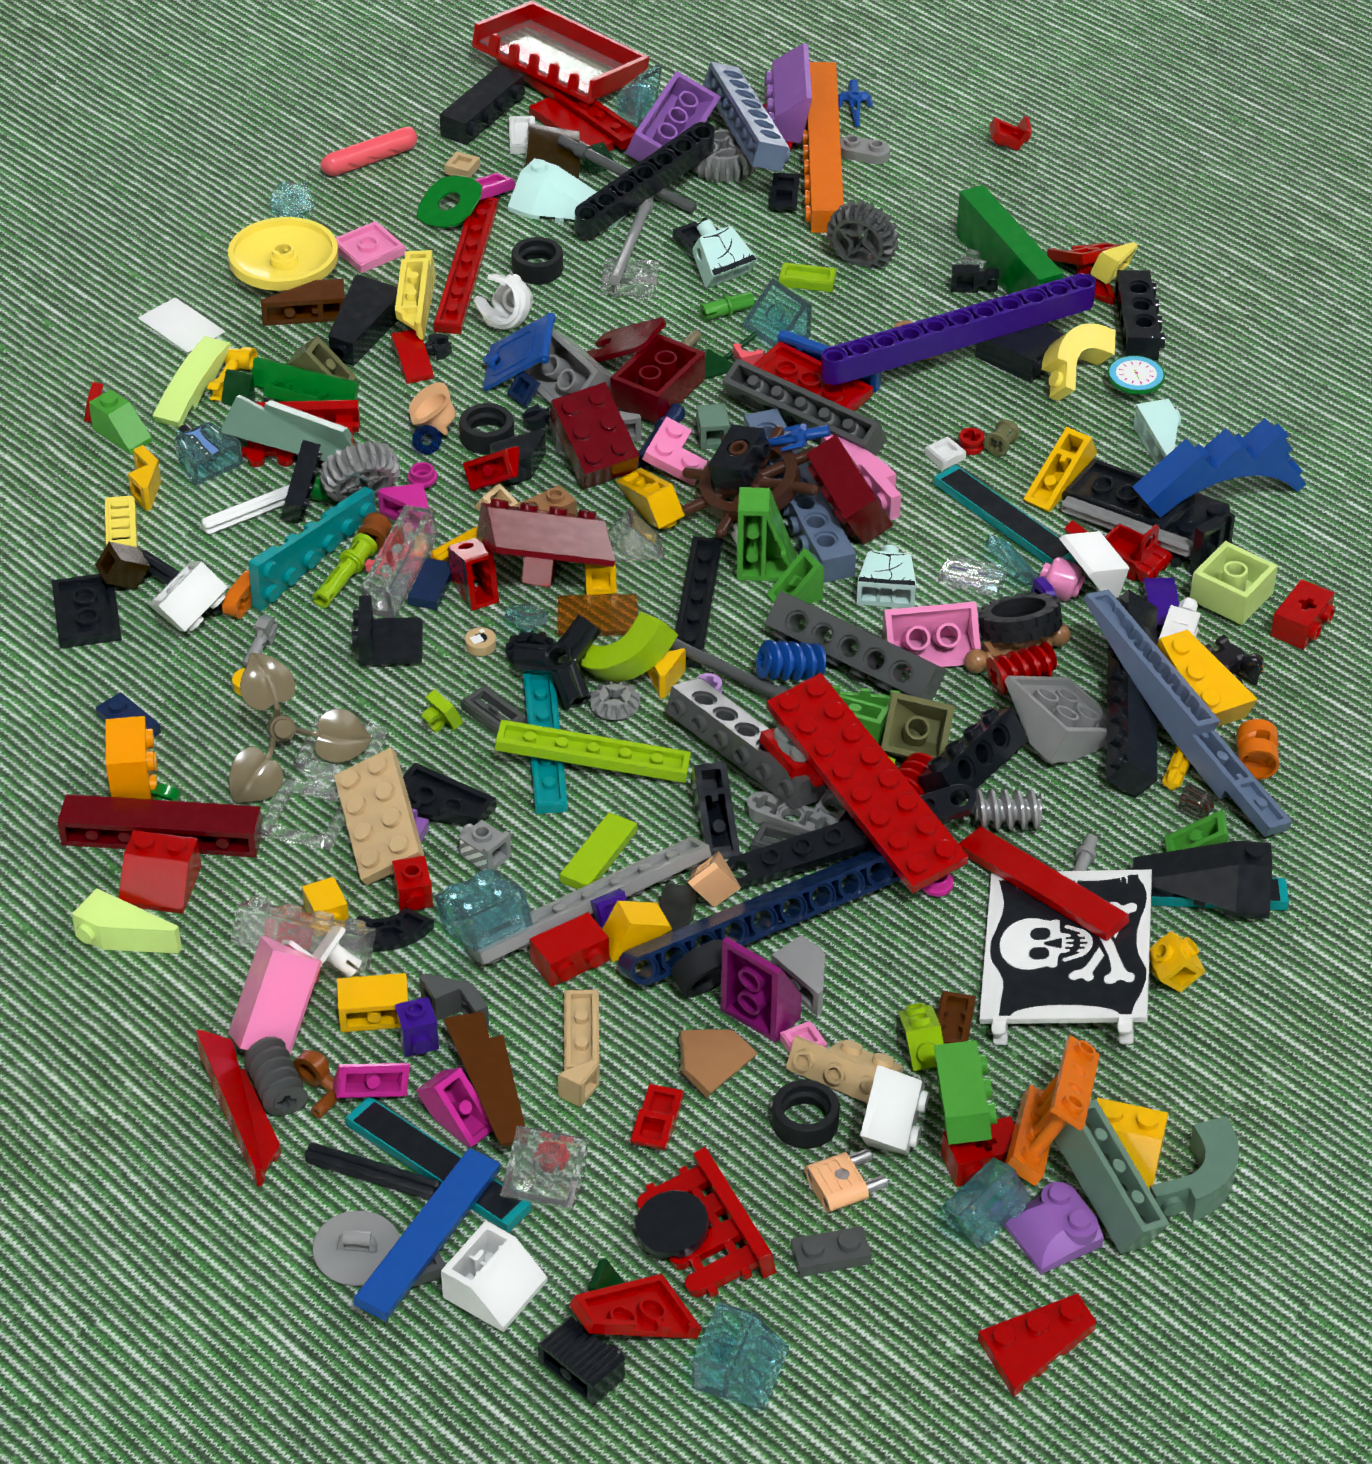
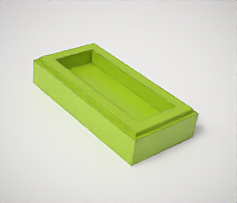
M784 262L778 286L833 292L837 268Z

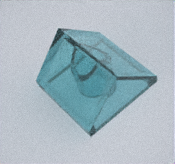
M772 278L742 325L751 332L757 331L758 337L772 347L778 343V334L782 329L805 338H810L812 305Z

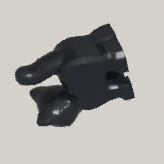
M1226 635L1216 639L1215 644L1219 646V650L1216 652L1213 651V647L1210 644L1205 646L1242 684L1241 678L1235 675L1240 671L1253 685L1258 684V677L1263 673L1264 659L1257 653L1245 654L1241 648L1231 644Z

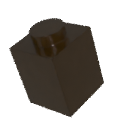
M110 541L95 564L106 584L137 589L150 567L138 547Z

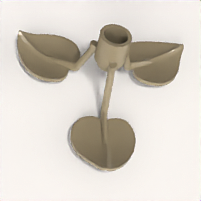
M251 653L241 677L240 691L243 700L254 709L267 710L272 705L274 706L273 717L269 719L266 726L267 733L271 738L269 739L266 755L259 748L250 746L239 752L233 760L229 774V789L232 800L235 803L261 801L270 798L280 789L283 782V771L278 762L270 759L277 740L288 741L295 733L318 737L315 742L316 754L328 762L337 763L348 761L361 754L370 744L371 735L352 712L337 708L325 712L318 720V731L295 727V723L291 718L280 714L279 702L290 700L295 693L293 675L277 659L261 653Z

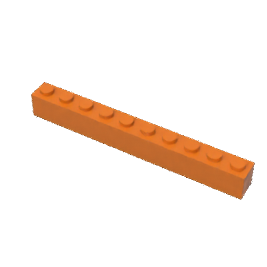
M809 62L812 101L802 137L806 206L805 222H810L811 233H827L828 230L826 228L831 219L830 217L834 211H837L844 204L836 62Z

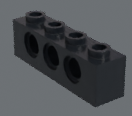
M1117 270L1114 294L1116 296L1115 300L1124 356H1143L1152 360H1158L1160 349L1165 347V332H1161L1162 315H1158L1159 298H1156L1157 286L1156 281L1151 280L1150 270Z
M993 707L984 711L980 715L981 720L965 728L962 731L964 735L960 739L949 743L945 747V753L930 760L927 763L928 768L918 776L926 792L930 793L955 784L968 785L975 791L1029 739L1012 707L1000 710L997 707ZM956 795L957 797H953L951 803L960 805L966 799V796L962 797L960 795L958 797Z

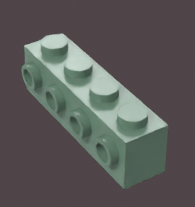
M1097 1100L1090 1101L1084 1128L1080 1131L1067 1123L1054 1140L1120 1254L1148 1246L1170 1224Z

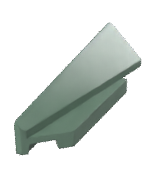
M241 395L236 396L221 428V433L295 454H299L303 439L321 445L319 452H322L320 460L324 462L327 461L328 456L335 455L337 450H343L346 446H354L351 442L353 436L347 427L269 400L262 407Z

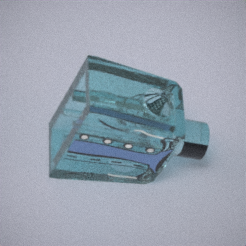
M206 422L195 428L189 424L179 427L175 438L177 458L195 486L243 465L241 442L233 436L221 433V428L212 422Z

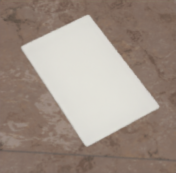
M173 298L138 317L139 320L186 352L192 351L204 336L216 338L225 333L222 328L177 298Z

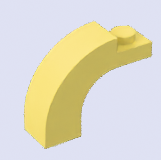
M1082 324L1058 338L1048 347L1043 357L1041 370L1051 373L1049 377V398L1060 401L1075 391L1078 359L1098 366L1115 355L1116 330L1099 324Z

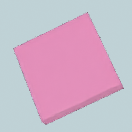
M377 221L336 237L338 254L360 273L405 255L406 246Z

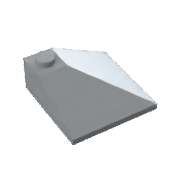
M1006 677V686L1029 739L1028 741L1039 752L1041 759L1050 764L1073 762L1107 746V711L1070 677Z

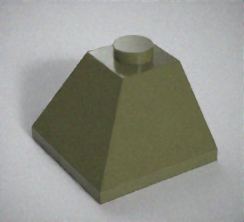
M892 691L881 748L886 754L907 758L915 752L925 753L933 758L946 752L945 747L948 744L955 706Z

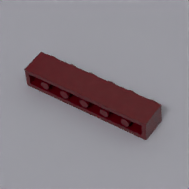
M72 794L65 795L57 821L61 845L126 849L133 830L198 838L200 854L257 857L263 833L261 806Z

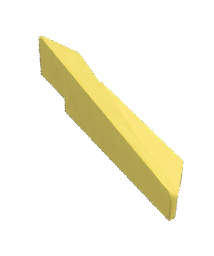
M432 250L405 251V259H401L395 305L396 319L416 330V335L421 340H424L436 279Z

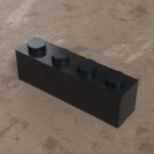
M497 66L439 114L441 136L463 145L469 144L524 97V75Z

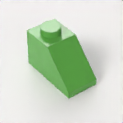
M112 389L89 402L93 430L129 455L133 453V449L142 445L146 446L152 442L151 435L131 403Z

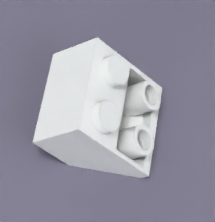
M486 1220L441 1270L443 1298L502 1332L509 1327L547 1282L545 1273L518 1239Z

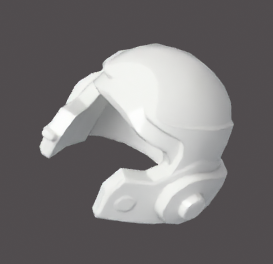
M499 274L488 275V280L498 282L500 285L492 297L493 307L481 296H476L473 300L482 314L483 320L488 326L498 329L510 330L518 327L526 319L533 303V295L530 289L517 274H508L507 276Z

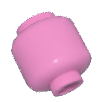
M1056 557L1051 564L1045 562L1039 577L1043 576L1052 585L1057 599L1063 602L1069 601L1071 597L1076 599L1086 576L1082 575L1081 566L1062 557Z

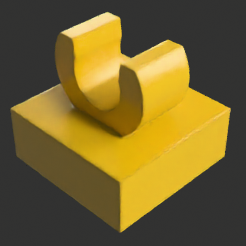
M584 564L585 591L587 596L617 593L616 565L610 567Z

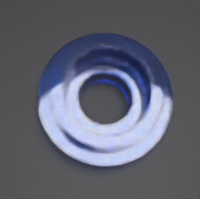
M423 425L416 429L412 441L415 449L420 453L432 454L440 448L442 438L440 432L435 427ZM425 435L432 436L433 441L430 445L422 443V438Z

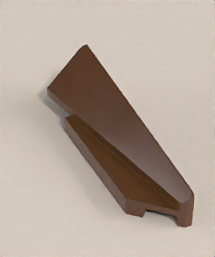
M483 1011L445 1018L444 1023L498 1142L504 1147L528 1143V1135L504 1036L489 1037Z

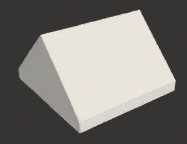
M1100 531L1066 534L1060 537V541L1100 591L1109 589L1115 598L1119 597L1129 567Z

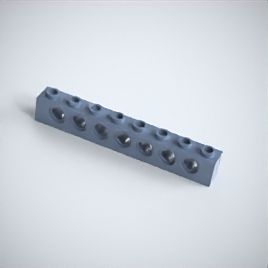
M710 61L703 86L721 96L716 107L751 166L782 172L784 163H787L789 160L790 148L740 68Z
M777 408L744 415V426L764 428L767 439L775 426L780 425L784 429L787 427ZM799 449L791 450L794 454L800 452ZM769 460L765 468L777 462ZM805 462L799 465L801 482L818 485L807 468L808 464ZM785 472L772 478L783 479ZM821 489L815 496L796 493L792 501L779 512L781 516L786 517L791 535H795L798 539L800 552L804 548L808 549L824 566L823 583L854 577L856 552Z

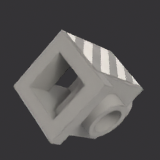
M483 820L475 825L469 823L461 830L459 835L460 856L487 874L492 873L512 857L511 835L509 832L504 831L502 833Z

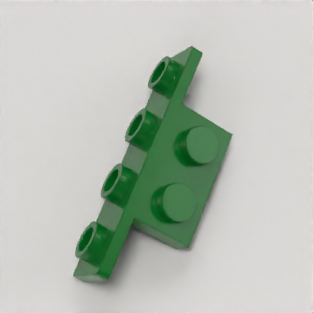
M260 357L253 360L252 375L254 386L264 388L263 396L273 398L275 402L357 400L359 383L356 381Z

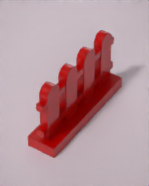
M358 400L278 402L347 427L352 436L353 432H359L360 411ZM255 402V403H257V404H259L260 406L264 407L265 403H267V402ZM248 441V447H242V457H247L248 463L252 467H261L264 465L266 457L277 456L279 465L287 467L292 465L295 461V456L299 455Z
M706 1147L693 1153L696 1167L688 1170L685 1165L678 1169V1176L658 1186H655L653 1182L646 1185V1192L638 1197L637 1205L640 1210L647 1200L659 1193L671 1190L686 1191L698 1197L706 1207L709 1224L712 1228L709 1229L705 1242L697 1251L687 1257L677 1259V1256L669 1257L673 1268L683 1270L692 1266L695 1271L689 1274L685 1280L689 1295L701 1297L708 1293L710 1298L719 1294L717 1288L740 1276L743 1277L744 1281L753 1277L751 1271L756 1268L763 1279L777 1273L772 1252ZM707 1188L710 1194L705 1196L702 1190ZM724 1215L727 1220L721 1222L718 1217ZM740 1241L743 1247L737 1249L735 1243ZM723 1249L727 1251L728 1255L705 1267L703 1266L702 1260Z

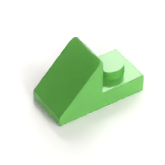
M1220 810L1166 835V852L1227 842L1228 830L1225 812Z

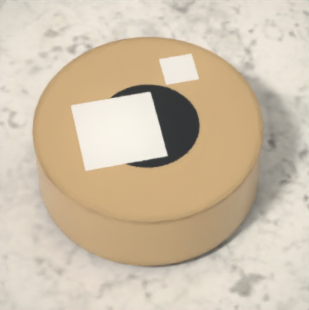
M484 627L471 629L465 635L466 650L475 656L491 654L496 649L495 633Z

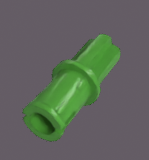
M751 292L731 297L724 295L719 300L700 304V309H704L700 310V314L704 321L725 315L731 317L734 312L752 308L755 304V299Z

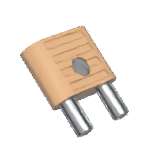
M869 1149L850 1155L843 1152L805 1166L806 1178L827 1213L868 1199L869 1193L888 1187L889 1183L885 1175L864 1181L855 1167L872 1160V1153Z

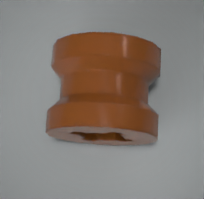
M369 513L365 516L357 534L363 533L370 536L376 542L377 550L383 548L387 540L386 537L389 536L392 530V524L386 516L380 513Z

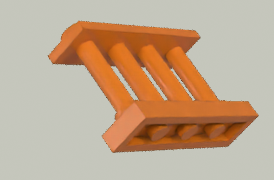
M1069 1035L1065 1042L1059 1072L1044 1090H1039L1030 1084L1022 1094L1005 1167L1034 1186L1044 1176L1051 1143L1067 1123L1080 1131L1085 1126L1100 1056L1091 1044Z

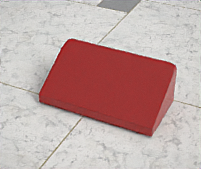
M519 447L507 448L464 462L463 467L470 490H477L518 477Z

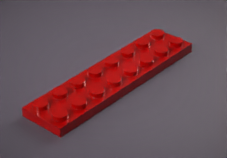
M822 673L767 700V710L912 894L968 864L969 856Z

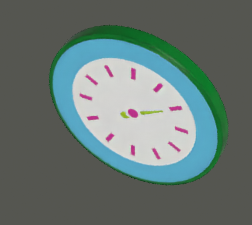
M1124 356L1118 358L1108 368V380L1115 388L1130 394L1154 392L1163 385L1165 379V372L1161 365L1143 356Z

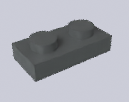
M862 1226L791 1239L790 1248L799 1277L871 1264L872 1254Z

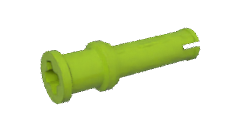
M363 533L356 534L352 539V545L341 552L338 565L312 595V599H314V603L321 608L329 607L351 576L361 572L365 567V561L368 557L375 555L378 549L377 544L370 536Z

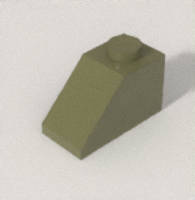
M318 336L297 349L287 362L288 365L352 381L357 377Z

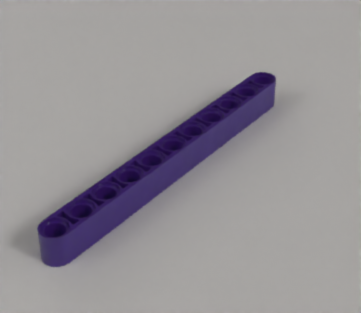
M1084 273L1072 275L828 347L822 351L821 379L830 385L846 383L1087 311L1094 305L1096 279L1092 275Z

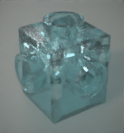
M292 181L279 184L271 195L270 207L273 214H277L278 217L303 218V214L310 213L314 208L307 182L293 185Z

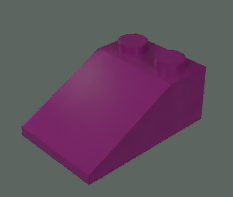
M725 937L722 940L721 1011L776 1043L780 1039V1032L790 1029L801 1019L802 995L781 968L730 938Z

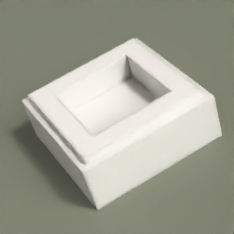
M945 437L926 446L925 456L944 470L965 460L966 451L952 439Z

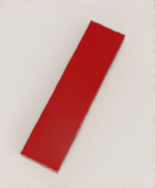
M548 97L529 106V114L535 116L536 119L546 126L579 131L580 141L590 145L591 149L603 155L614 150L613 140L552 98Z

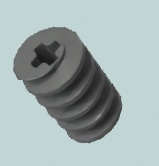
M265 1037L251 1045L244 1058L245 1065L249 1070L255 1088L258 1090V1096L262 1100L264 1109L275 1116L289 1115L300 1110L306 1104L308 1094L303 1088V1082L299 1079V1073L295 1069L293 1060L290 1058L285 1042L277 1037Z

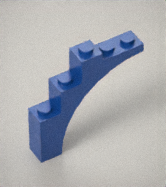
M1264 418L1244 437L1239 433L1233 436L1225 428L1204 448L1199 443L1194 447L1186 438L1132 488L1161 518L1177 504L1198 491L1237 477L1255 475L1274 477L1288 483L1297 492L1306 483L1299 476L1303 470L1288 454L1293 449L1285 440L1289 437L1288 433L1278 423L1272 426Z

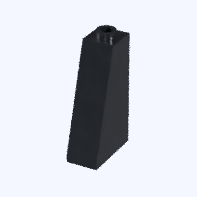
M359 274L354 277L328 335L329 348L343 363L355 366L398 321L395 313L398 287Z

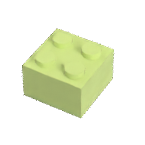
M1225 541L1193 572L1190 598L1195 599L1197 604L1243 625L1273 594L1278 565Z

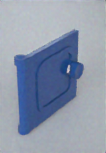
M548 313L490 345V351L483 359V362L487 365L483 385L485 391L539 362L543 364L549 362L553 323L556 320L554 313Z

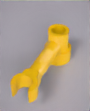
M255 348L229 349L224 360L226 366L219 377L208 384L207 389L213 390L210 400L222 401L225 371L227 369L235 371L237 369L252 370L253 360L258 357Z

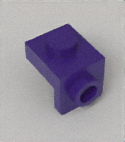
M424 997L396 1004L395 1010L400 1023L401 1044L404 1056L408 1057L438 1050L437 1021L429 998Z

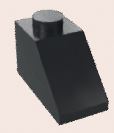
M543 428L490 444V454L515 446L519 447L518 477L502 481L505 487L532 479L546 455V438Z

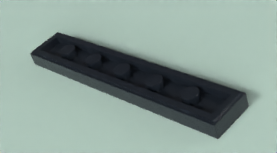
M693 536L675 632L678 634L677 639L704 651L723 539ZM686 657V667L702 668V664Z

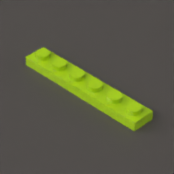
M502 719L495 743V751L686 783L691 755L690 751Z

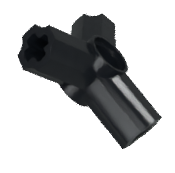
M578 614L557 643L551 645L518 643L517 647L514 648L513 654L514 669L523 672L552 674L564 706L566 708L581 706L587 703L591 695L580 669V660L602 631ZM563 655H567L565 663L557 666L558 659Z

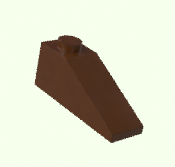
M344 279L314 280L262 299L263 326L335 321L345 299Z

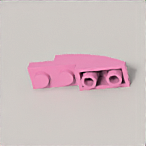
M834 435L821 438V444ZM838 437L890 520L899 518L901 493L896 489V473L866 449Z

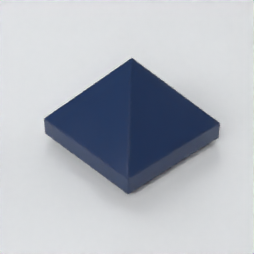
M522 371L515 377L507 394L527 408L541 383L527 372Z

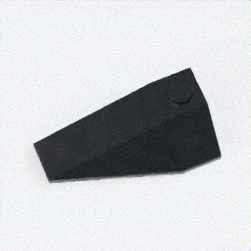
M1231 841L1133 857V870L1152 869V892L1169 897L1176 896L1177 894L1194 899L1193 904L1201 907L1208 903L1224 908V914L1234 917L1269 919L1272 882L1271 843Z

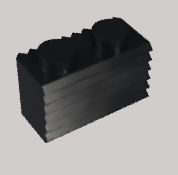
M573 1316L567 1318L538 1343L539 1362L592 1405H596L598 1401H601L603 1396H607L608 1392L617 1387L619 1382H623L625 1378V1358L621 1350L614 1344L607 1345L606 1342H602L601 1338H597V1334H589L582 1323L580 1324Z

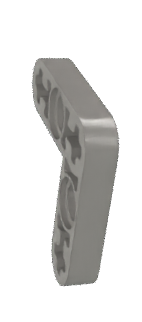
M829 787L814 809L807 806L793 809L778 796L764 791L751 794L747 800V816L753 822L758 824L765 822L801 833H807L847 820L850 815ZM829 805H839L843 809L834 812L826 807ZM786 815H796L799 819L790 822L784 820L783 817Z

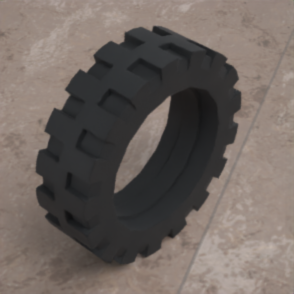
M1030 592L1026 595L1018 593L1012 597H1000V600H992L989 602V605H983L981 610L978 611L981 636L984 640H991V643L996 644L999 642H1003V644L1017 642L1020 644L1026 643L1027 640H1040V637H1048L1052 635V632L1059 631L1060 626L1063 625L1060 600L1054 595L1049 596L1047 593L1038 594L1037 592Z

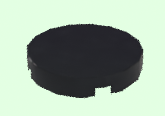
M671 1190L650 1198L639 1210L635 1223L641 1245L648 1253L661 1259H668L667 1256H677V1259L689 1256L702 1246L709 1233V1218L706 1207L698 1197L686 1191Z

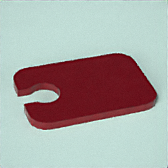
M663 317L610 330L595 342L597 347H604L588 350L587 353L597 362L640 352L650 345L666 326V321Z

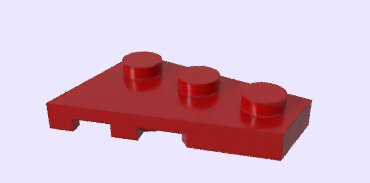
M663 1274L574 1295L569 1304L589 1334L697 1339L702 1330Z
M1077 1293L980 1330L978 1332V1341L1014 1398L1023 1390V1386L1033 1377L1038 1378L1047 1370V1366L1060 1355L1065 1356L1095 1331L1096 1320Z

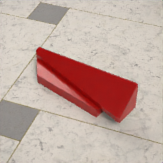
M198 1029L196 1030L199 1056L210 1077L212 1090L257 1187L262 1186L265 1182V1173L272 1162H276L281 1154L280 1143L245 1069H239L232 1039Z

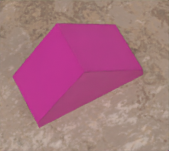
M423 483L386 487L378 491L380 514L425 535L431 532L430 512Z

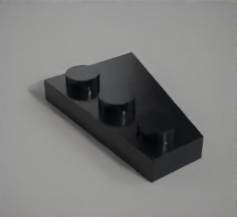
M414 763L403 775L411 808L418 811V817L462 825L469 823L475 825L481 820L485 821L497 807L495 797L418 763Z

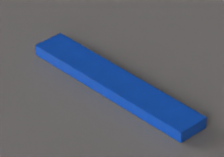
M469 1148L354 1296L353 1305L386 1322L500 1172L501 1163Z

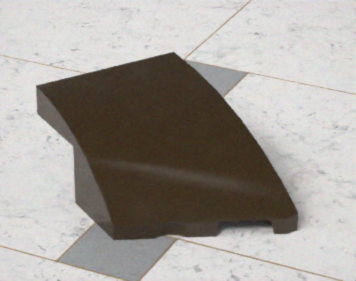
M528 123L524 168L536 158L557 165L579 179L580 158L576 157L573 151L559 145L557 142L560 135L563 134L579 143L580 132Z

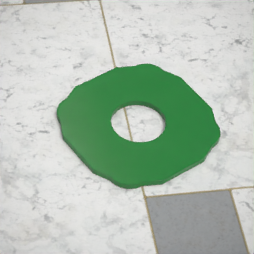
M458 175L439 179L428 189L419 203L417 218L427 226L439 228L458 226L471 215L481 199L482 185L474 178ZM452 193L460 195V200L455 207L448 210L439 208L440 201L446 195Z

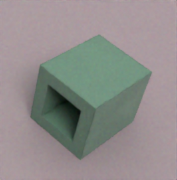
M697 405L696 429L700 449H718L721 444V437L730 428L726 405Z

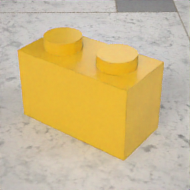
M406 973L337 978L338 1012L341 1032L400 1028L395 1005L408 1001Z

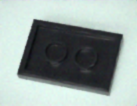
M101 574L51 580L60 649L122 640L115 585L106 584Z

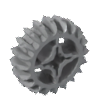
M720 127L719 130H715L713 153L694 166L692 171L698 173L700 178L706 177L707 181L716 180L717 183L725 181L728 184L732 180L738 182L739 178L747 179V176L753 174L754 169L757 167L751 166L730 129L726 130Z
M367 441L364 444L357 442L354 446H346L343 450H337L335 455L327 457V461L322 463V468L319 471L321 483L327 496H330L332 500H339L341 502L364 486L373 490L374 495H377L381 488L392 487V484L398 481L400 466L396 453H394L393 448H389L388 444H381L380 441L374 443Z

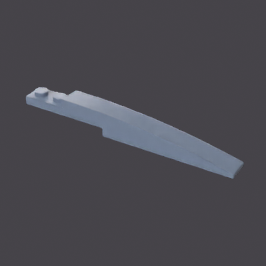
M1109 589L1086 594L1083 599L1126 672L1130 675L1139 692L1174 742L1217 797L1222 799L1230 796L1264 837L1287 831L1292 824L1291 819L1215 731L1220 722L1217 716Z

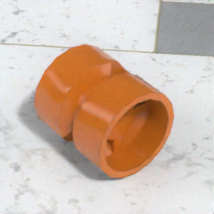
M1252 719L1242 723L1236 733L1237 757L1257 780L1273 776L1279 769V742L1276 726L1264 719Z

